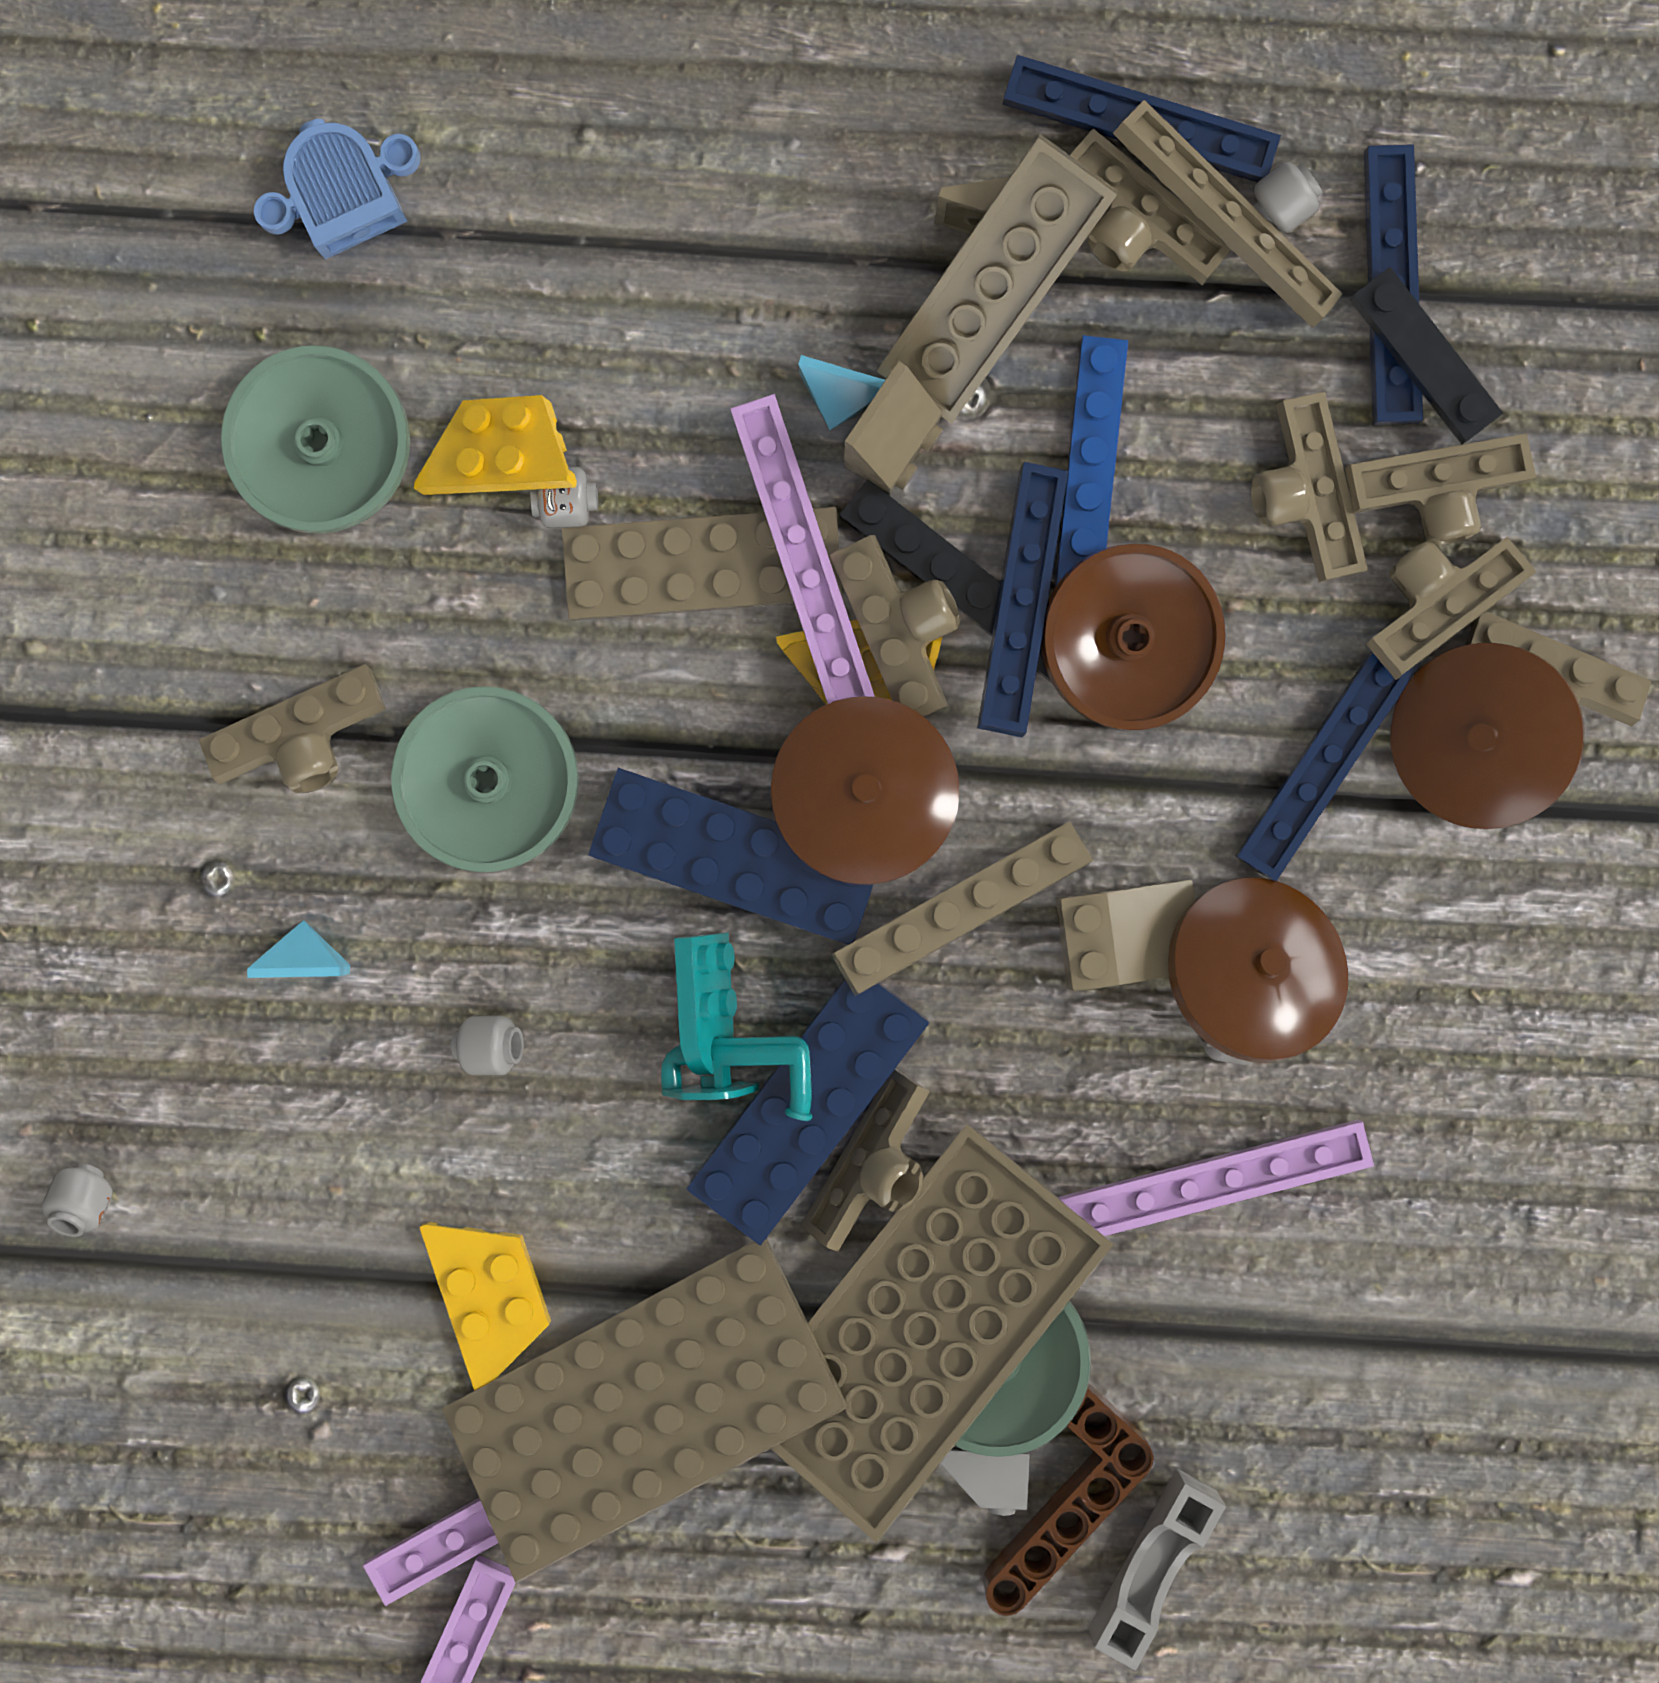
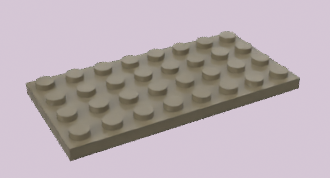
M966 1124L923 1178V1187L915 1202L894 1214L808 1322L848 1408L771 1449L873 1541L878 1542L1115 1244L974 1128Z
M766 1238L761 1246L756 1242H752L447 1405L442 1408V1411L514 1581L518 1582L847 1409L848 1406Z

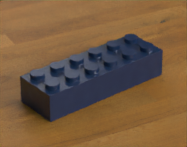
M619 767L588 853L590 857L847 945L855 941L873 885H856L836 881L810 868L788 846L776 821Z
M843 978L799 1036L806 1042L810 1052L812 1087L810 1113L813 1116L812 1119L802 1121L785 1114V1109L790 1106L789 1065H777L689 1181L686 1190L761 1246L929 1025L928 1019L881 983L855 996L847 981Z

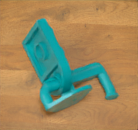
M729 932L674 938L680 1044L668 1052L662 1061V1096L679 1100L736 1098L759 1091V1083L731 1082L730 1066L789 1065L790 1106L785 1109V1114L797 1120H811L813 1116L810 1113L812 1100L810 1052L806 1042L800 1037L795 1036L733 1038V1016L737 1010V996L731 987V969L734 966L735 953L732 944L729 943ZM681 1066H688L694 1074L702 1075L700 1076L701 1084L682 1086Z

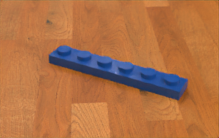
M1085 335L1081 338L1067 466L1068 477L1064 495L1055 587L1075 564L1094 552L1107 548L1128 340Z

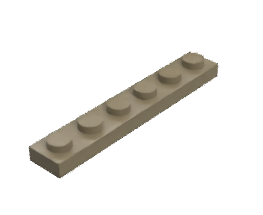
M1145 100L1113 132L1128 151L1139 158L1159 178L1163 185L1178 196L1192 210L1196 217L1201 219L1216 233L1230 250L1234 251L1254 270L1259 278L1268 284L1312 328L1327 315L1343 293Z
M1069 821L838 950L832 957L852 992L857 996L1089 865L1093 859Z

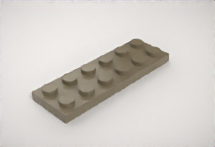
M1039 134L885 356L877 372L887 378L898 361L905 364L942 411L941 417L952 424L1116 198L1118 190Z
M836 507L814 508L813 512L843 599L842 582L830 557V554L839 550ZM764 512L562 528L568 618L570 621L794 604Z

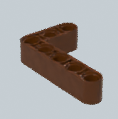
M1088 1384L1086 1395L1079 1410L1067 1427L1094 1452L990 1563L984 1572L983 1585L987 1603L992 1611L999 1615L1011 1616L1021 1611L1147 1475L1153 1466V1452L1143 1433L1090 1384ZM1103 1412L1107 1415V1421L1100 1429L1092 1430L1084 1426L1085 1420L1090 1414ZM1134 1443L1141 1446L1140 1453L1135 1459L1126 1461L1119 1458V1452L1126 1444ZM1101 1477L1110 1481L1107 1490L1101 1494H1092L1087 1491L1088 1485L1095 1478ZM1065 1512H1074L1079 1515L1076 1524L1068 1528L1056 1525V1520ZM1034 1546H1043L1048 1552L1043 1559L1034 1562L1025 1558L1027 1550ZM1003 1580H1010L1017 1584L1014 1591L1007 1595L997 1594L993 1589L997 1583Z

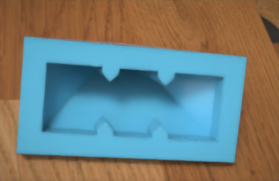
M801 355L798 364L799 375L829 430L865 412L885 382L884 379Z
M304 920L247 968V978L328 977L350 974V964Z

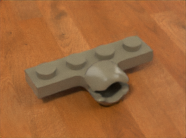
M1092 129L1070 154L1071 157L1118 190V195L1108 207L1107 213L1095 225L1088 237L1090 250L1109 269L1117 272L1129 271L1148 249L1156 248L1203 285L1231 252L1225 242L1201 219L1196 217L1188 206L1095 129Z
M1325 392L1279 402L1276 404L1289 462L1287 467L1264 471L1252 480L1250 497L1258 521L1267 527L1295 521L1304 525L1319 583L1368 571Z
M1527 433L1350 464L1345 468L1354 513L1405 504L1414 505L1420 513L1425 540L1434 542L1436 545L1460 542L1479 533L1482 527L1476 503L1477 491L1527 483L1536 478Z
M875 535L867 536L830 554L892 701L908 706L923 717L949 706L926 652V647L931 641L955 631L960 624L958 607L946 585L942 581L930 580L911 590L902 592L897 587Z
M1508 537L1504 538L1469 566L1461 569L1454 566L1434 542H1423L1399 559L1389 572V578L1409 600V611L1374 636L1366 645L1397 680L1527 581L1537 571Z
M1487 611L1474 620L1466 645L1502 643L1524 648L1548 661L1565 677L1580 705L1631 727L1640 721L1651 680Z
M364 664L199 739L212 779L218 784L229 781L268 762L276 761L284 784L295 793H309L328 786L335 780L338 774L339 767L330 746L331 736L343 728L385 710L386 707L371 669Z
M894 1069L876 1093L801 1224V1227L821 1244L837 1252L865 1204L870 1199L882 1208L885 1207L887 1210L895 1212L913 1204L923 1187V1175L920 1165L904 1154L900 1146L902 1139L930 1091Z

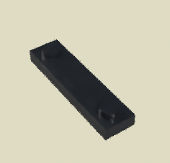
M1391 267L1387 268L1349 299L1461 445L1504 414Z

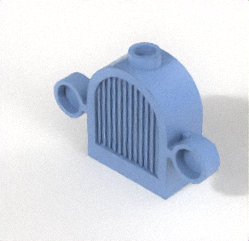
M314 119L306 122L299 128L300 134L292 141L284 158V179L291 197L286 199L279 193L269 192L260 196L254 206L256 221L264 230L271 234L287 232L293 226L294 221L301 218L314 247L326 260L408 222L387 177L392 175L408 176L415 172L420 164V152L410 137L404 134H393L384 140L380 148V156L377 157L365 138L354 129L343 124L325 123L323 119Z

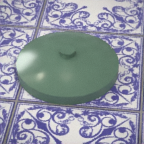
M310 345L276 353L256 365L242 379L226 407L222 423L221 445L224 463L230 479L244 500L258 513L276 524L295 531L331 533L348 529L367 520L377 513L393 496L400 485L408 464L410 431L404 407L397 393L373 366L347 351L327 346Z
M471 687L440 697L425 707L412 720L402 735L394 755L391 787L395 807L402 824L413 840L424 851L439 861L455 868L474 872H496L515 868L535 859L559 838L570 821L576 805L579 771L574 748L568 735L556 718L544 707L532 699L511 690L497 687Z
M1070 1301L955 1446L984 1456L1005 1457L1023 1454L1052 1440L1073 1419L1083 1402L1088 1388L1091 1373V1352L1083 1321Z

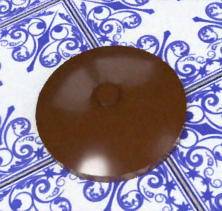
M1149 544L1116 545L1096 551L1075 564L1059 581L1047 603L1041 651L1053 686L1065 702L1076 712L1093 722L1107 727L1123 730H1144L1159 727L1176 720L1191 710L1207 693L1222 663L1226 637L1225 621L1219 599L1213 587L1202 572L1190 561L1171 550Z
M1476 643L1454 648L1435 657L1411 678L1397 701L1392 717L1390 741L1394 764L1403 784L1424 808L1437 817L1459 826L1474 829H1498L1513 826L1535 817L1551 806L1565 792L1572 782L1582 759L1585 728L1582 710L1572 687L1565 677L1548 661L1533 652L1517 646L1502 643Z
M872 696L850 697L834 701L813 711L786 738L778 753L772 773V808L776 823L784 840L791 850L810 868L828 878L843 883L856 885L882 884L894 881L915 871L926 863L944 843L950 833L958 810V772L955 760L946 741L938 730L921 714L906 705L885 698Z
M1240 878L1224 882L1197 898L1186 909L1179 919L1170 941L1168 973L1175 1001L1182 1015L1194 1031L1208 1044L1226 1055L1257 1063H1271L1292 1058L1320 1043L1333 1029L1342 1013L1348 991V965L1341 939L1335 927L1320 907L1306 895L1289 885L1265 878Z

